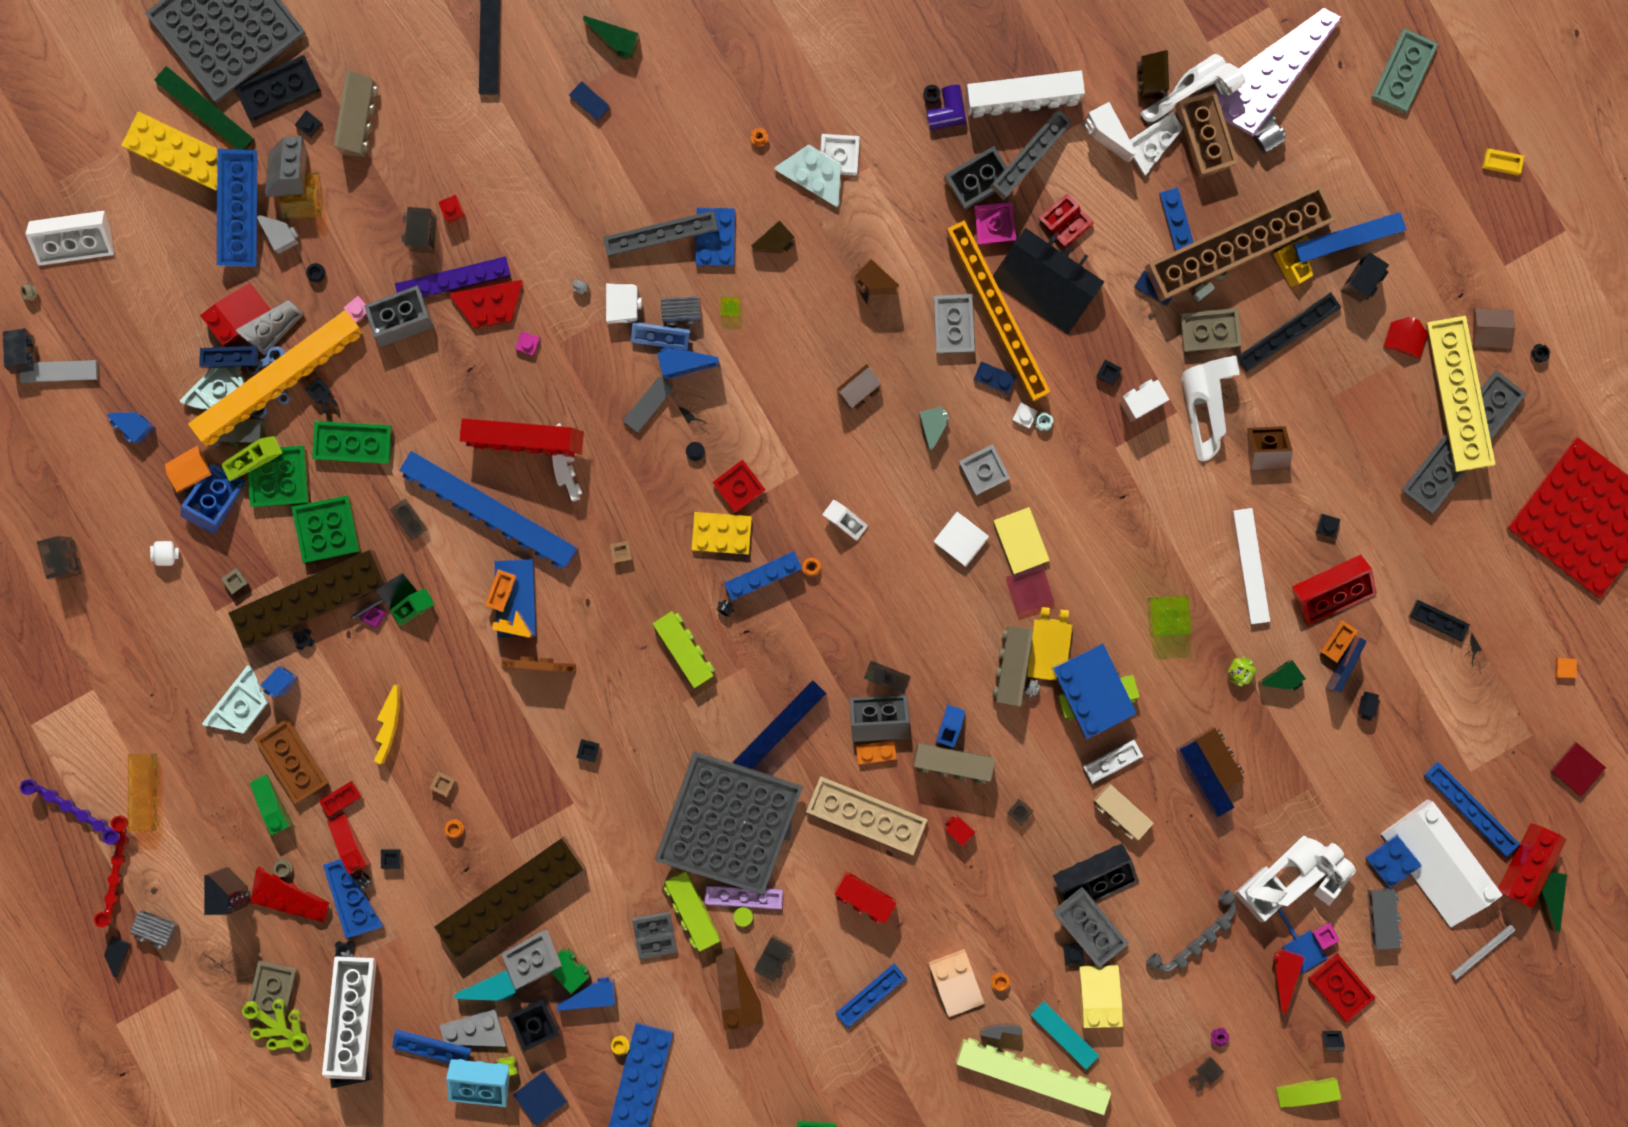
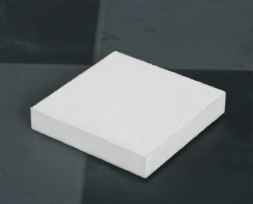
M822 134L821 152L842 164L841 174L857 175L860 136Z

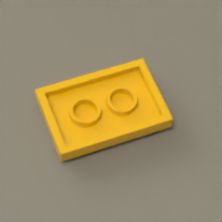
M694 512L692 550L749 555L752 516Z

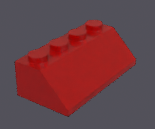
M1361 554L1292 586L1294 599L1307 626L1377 594L1372 568Z
M1530 823L1498 887L1499 891L1503 895L1532 909L1567 839L1545 827Z

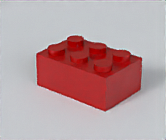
M846 870L834 889V894L838 901L843 904L849 902L855 911L861 914L866 912L869 914L870 919L878 924L880 922L886 923L897 904L896 899Z

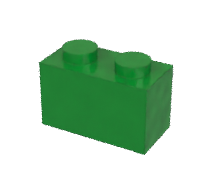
M564 947L557 953L562 966L551 971V973L571 994L590 975L588 974L589 969L583 963L579 964L577 962L574 952Z

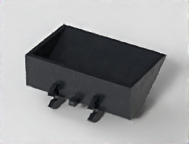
M1025 228L994 273L993 278L999 288L1069 334L1104 284V281L1082 267L1088 255L1085 254L1078 264L1067 256L1071 251L1069 247L1066 248L1064 253L1054 248L1052 244L1058 237L1056 233L1047 243Z

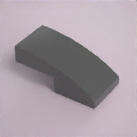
M1010 1023L993 1024L980 1028L981 1036L996 1039L1001 1038L1002 1032L1020 1036L1022 1032L1021 1025Z

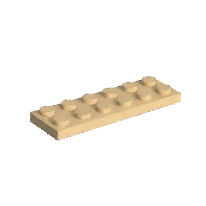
M822 776L819 778L806 810L809 814L911 855L915 853L928 820Z

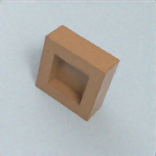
M629 541L610 544L613 563L633 560Z
M438 771L429 789L448 797L456 779Z

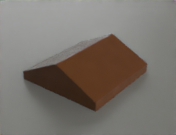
M1474 309L1472 347L1511 349L1515 333L1513 310Z

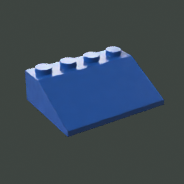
M1104 644L1051 668L1085 739L1137 714Z

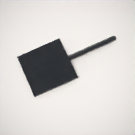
M401 573L375 589L381 598L352 615L351 619L358 617L382 601L392 609L407 596L417 592V589Z

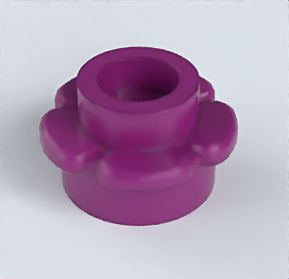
M1217 1028L1211 1032V1042L1215 1046L1223 1047L1229 1041V1034L1224 1028Z

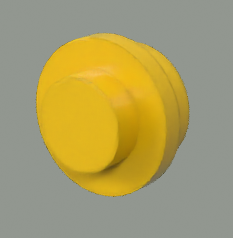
M617 1036L612 1040L611 1049L616 1055H625L630 1049V1042L625 1036Z

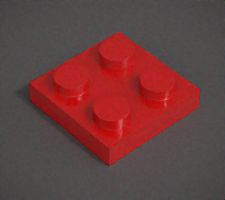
M743 459L712 482L735 513L766 491Z

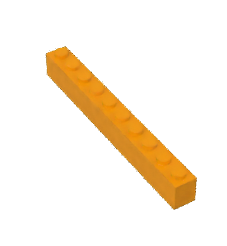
M965 220L948 228L946 234L1031 403L1048 395L1051 391Z
M344 310L196 417L188 425L205 446L216 443L219 439L218 437L224 433L231 432L236 424L246 421L254 411L264 408L269 400L279 397L283 390L294 386L302 376L309 375L316 366L326 363L331 355L341 352L349 342L356 341L360 334H362L361 329L348 312Z

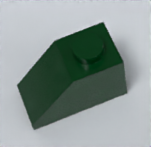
M1288 660L1258 681V684L1285 690L1293 689L1295 691L1303 685L1302 681L1306 678L1294 661Z

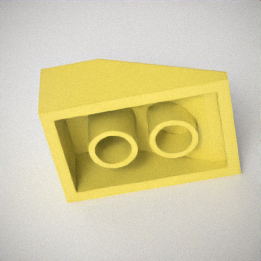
M1102 965L1100 968L1098 966H1079L1081 1025L1084 1028L1123 1027L1118 965Z

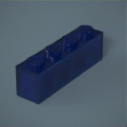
M1192 739L1176 748L1213 815L1219 817L1235 808L1197 741Z

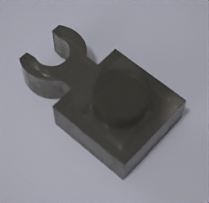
M1210 1056L1196 1068L1199 1074L1191 1076L1188 1081L1192 1084L1195 1080H1198L1199 1085L1195 1089L1200 1091L1203 1089L1205 1081L1211 1085L1224 1071Z

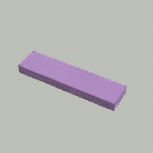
M706 885L705 905L782 910L783 889L766 888L764 894H760L736 886Z

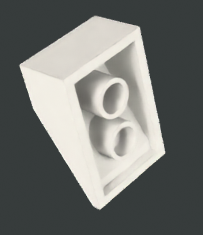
M1110 102L1089 112L1084 121L1086 132L1123 160L1130 162L1135 156L1136 151Z

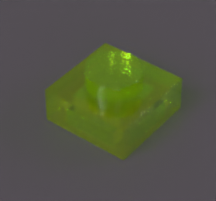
M721 297L720 317H740V297Z

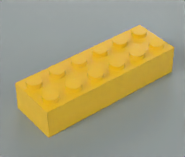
M138 111L121 146L138 156L217 192V148Z

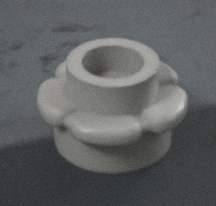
M577 279L571 284V286H574L573 291L584 294V291H589L587 290L589 284Z
M1029 679L1026 683L1024 693L1029 698L1032 695H1037L1040 688L1038 681Z

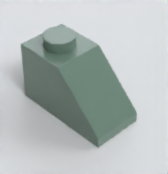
M942 406L919 412L929 451L933 450L947 425L946 422L949 421L947 411L943 410Z

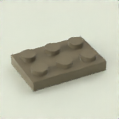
M1238 308L1180 314L1183 353L1242 346Z
M259 960L249 1001L256 1002L261 1011L277 1021L272 1005L276 999H283L285 1001L283 1011L286 1020L298 968ZM256 1017L252 1019V1020L261 1021V1020H259V1019L256 1018Z

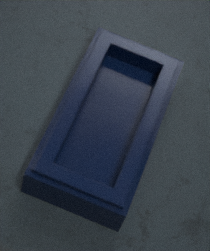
M582 81L569 94L596 121H599L610 109V106Z

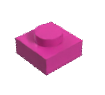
M521 331L515 349L534 356L540 337Z
M1327 923L1312 931L1323 950L1340 941L1331 923Z

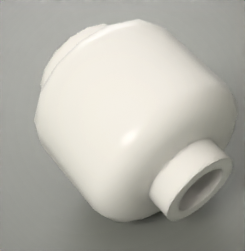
M156 541L153 546H150V560L154 561L156 566H172L174 559H178V548H174L172 541Z

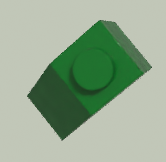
M426 588L407 596L394 606L390 612L400 627L435 604Z

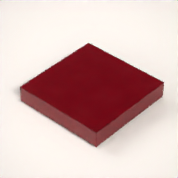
M1574 742L1550 772L1578 796L1582 797L1606 767L1581 745Z

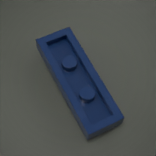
M256 346L200 348L199 367H258V348Z

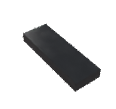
M1420 600L1415 601L1408 616L1460 642L1463 641L1470 624Z

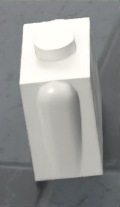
M606 283V322L608 324L637 322L638 309H642V298H638L637 286L633 284Z

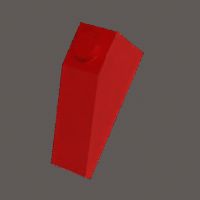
M345 812L328 820L327 823L348 874L370 864Z
M1280 948L1279 952H1275L1272 962L1275 963L1274 969L1280 1009L1286 1013L1304 957L1298 953Z

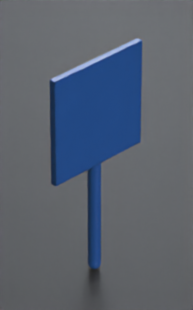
M1279 908V914L1294 937V940L1282 947L1283 949L1303 955L1304 961L1299 973L1301 975L1327 959V956L1321 949L1312 931L1309 930L1298 937L1282 909Z

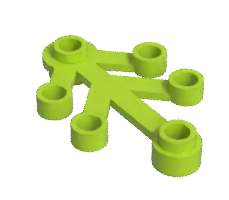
M276 999L272 1005L277 1021L261 1011L259 1005L254 1001H249L244 1005L242 1009L244 1017L248 1019L256 1017L271 1027L265 1029L260 1026L253 1027L250 1033L253 1039L279 1035L287 1038L279 1040L276 1037H270L266 1044L269 1050L291 1047L292 1050L300 1052L308 1047L309 1038L301 1032L299 1022L301 1012L299 1010H292L288 1016L289 1021L292 1022L293 1032L287 1029L283 1011L285 1001L283 999Z

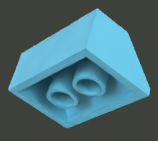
M451 1059L446 1078L448 1101L506 1107L510 1077L509 1065Z

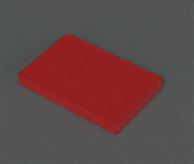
M1338 953L1308 977L1346 1023L1376 999Z

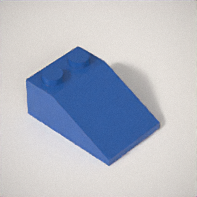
M666 347L660 349L661 352L657 353L665 380L721 366L718 357L677 348Z
M211 463L209 469L212 475L196 484L181 506L180 517L215 535L242 490L245 480L238 477L229 481L224 470Z

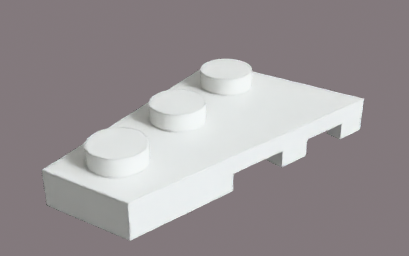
M1173 112L1130 139L1136 151L1133 160L1143 176H1146L1150 168L1161 157V154L1183 129Z

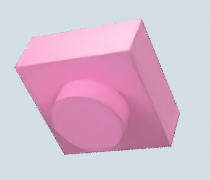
M359 296L344 307L356 323L367 316L364 307L366 304Z

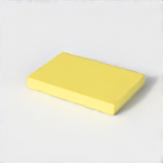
M1030 507L993 521L1013 574L1050 561Z

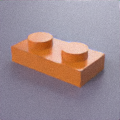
M498 569L485 606L504 612L517 576Z
M1340 620L1320 650V653L1337 663L1358 630L1345 621Z
M894 740L856 745L858 764L897 759Z

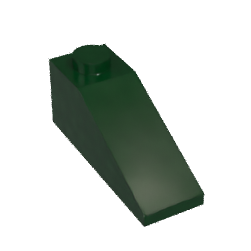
M583 16L584 24L614 54H617L618 58L627 60V58L633 59L640 39L637 32Z
M1551 871L1539 894V899L1550 930L1560 932L1567 874Z

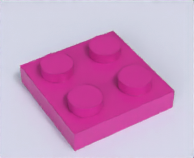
M1012 202L974 206L978 245L1016 241Z

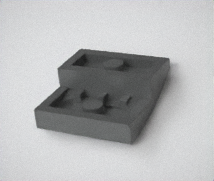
M670 911L632 918L639 959L677 953Z

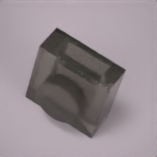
M1018 798L1006 813L1022 826L1033 813V810Z

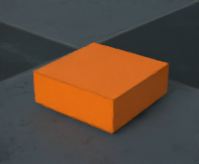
M1556 658L1555 677L1577 678V659Z

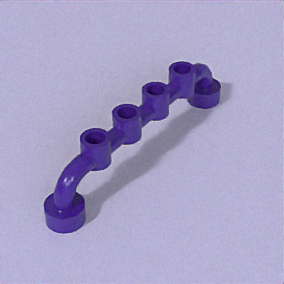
M33 779L21 782L20 791L23 794L31 795L37 792L44 797L45 801L54 802L60 806L62 811H69L74 814L78 821H85L92 825L95 831L104 832L102 838L106 844H116L120 840L119 831L109 827L106 820H97L91 816L89 810L77 808L73 800H64L59 797L56 790H48L38 785Z

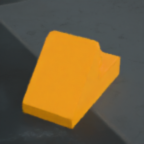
M519 611L515 613L513 626L510 625L511 621L499 619V623H493L492 630L529 638L533 636Z

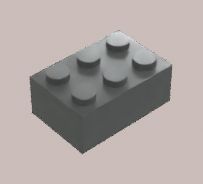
M995 146L947 173L943 180L962 212L996 193L990 186L1007 166Z

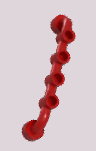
M123 815L115 816L111 820V827L113 830L119 831L120 840L115 844V855L111 858L113 866L111 875L107 878L109 889L108 894L104 897L106 903L105 911L97 913L94 917L95 925L100 928L106 927L111 923L114 903L119 900V895L116 893L117 884L122 882L120 867L126 861L123 850L124 846L129 843V838L126 836L128 819Z

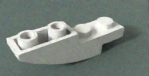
M558 454L557 456H552L558 486H567L573 502L580 500L582 490L579 483L575 484L573 479L576 476L573 466L568 465V463L575 461V459Z

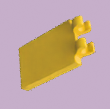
M1041 607L1040 620H1034L1033 636L1027 677L1056 680L1051 668L1067 661L1069 656L1073 625L1067 624L1068 610H1060L1059 620L1048 619L1050 608Z

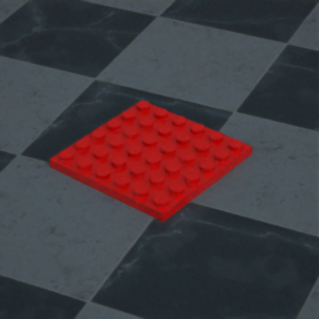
M1575 437L1508 525L1507 529L1597 598H1601L1628 562V475L1579 437Z

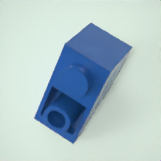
M137 412L108 413L106 415L111 419L109 423L117 430L120 428L124 432L123 437L130 443L140 444L156 428L142 414Z
M278 666L260 686L264 688L263 692L272 698L274 696H285L298 676L285 667Z
M947 704L935 739L936 742L955 748L965 710Z

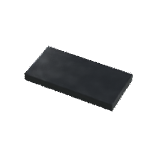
M305 55L236 86L238 95L251 122L321 91Z

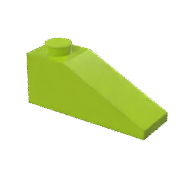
M275 436L261 438L223 462L221 466L228 480L232 481L270 462L282 454V451Z

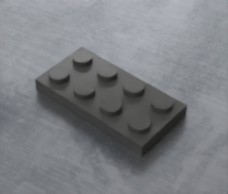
M1083 887L1052 911L1099 968L1129 944Z

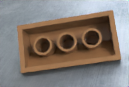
M1216 91L1179 101L1175 108L1180 124L1183 127L1182 130L1198 179L1216 174L1238 164L1239 162Z

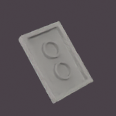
M972 294L934 296L936 354L975 352Z
M548 930L541 931L502 953L515 990L523 988L562 966Z

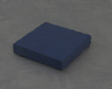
M545 1070L513 1094L536 1126L568 1101Z

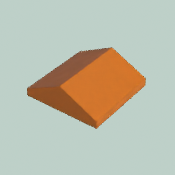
M198 445L165 464L166 474L178 494L212 475Z

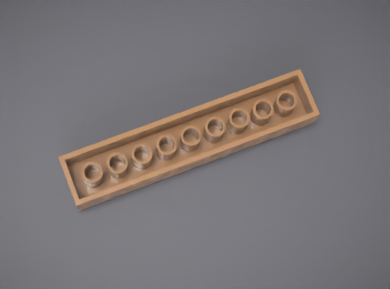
M1321 185L1161 257L1144 268L1160 302L1321 229L1337 220Z

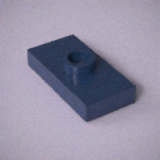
M1144 270L1134 288L1167 307L1172 297L1160 302L1148 274Z

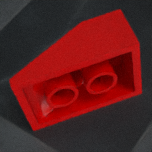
M249 283L212 305L200 317L223 346L232 347L243 338L236 329L271 309L252 284Z

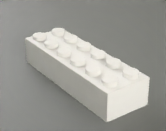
M1082 70L967 84L965 90L967 116L972 115L973 118H978L987 113L1000 115L1004 111L1018 113L1021 112V109L1036 111L1040 107L1045 106L1053 109L1058 108L1062 104L1076 106L1078 102H1081L1085 94Z
M334 958L322 1075L325 1078L365 1080L377 965L374 958Z

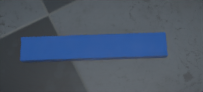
M1401 212L1296 243L1293 247L1298 262L1303 263L1401 233L1407 229Z
M1436 762L1424 774L1504 857L1507 858L1520 845L1439 762Z

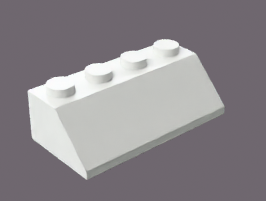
M105 211L35 220L28 223L25 235L38 266L114 255L111 226Z

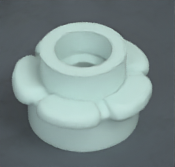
M1041 412L1034 419L1036 428L1041 431L1049 430L1052 427L1053 417L1047 412Z

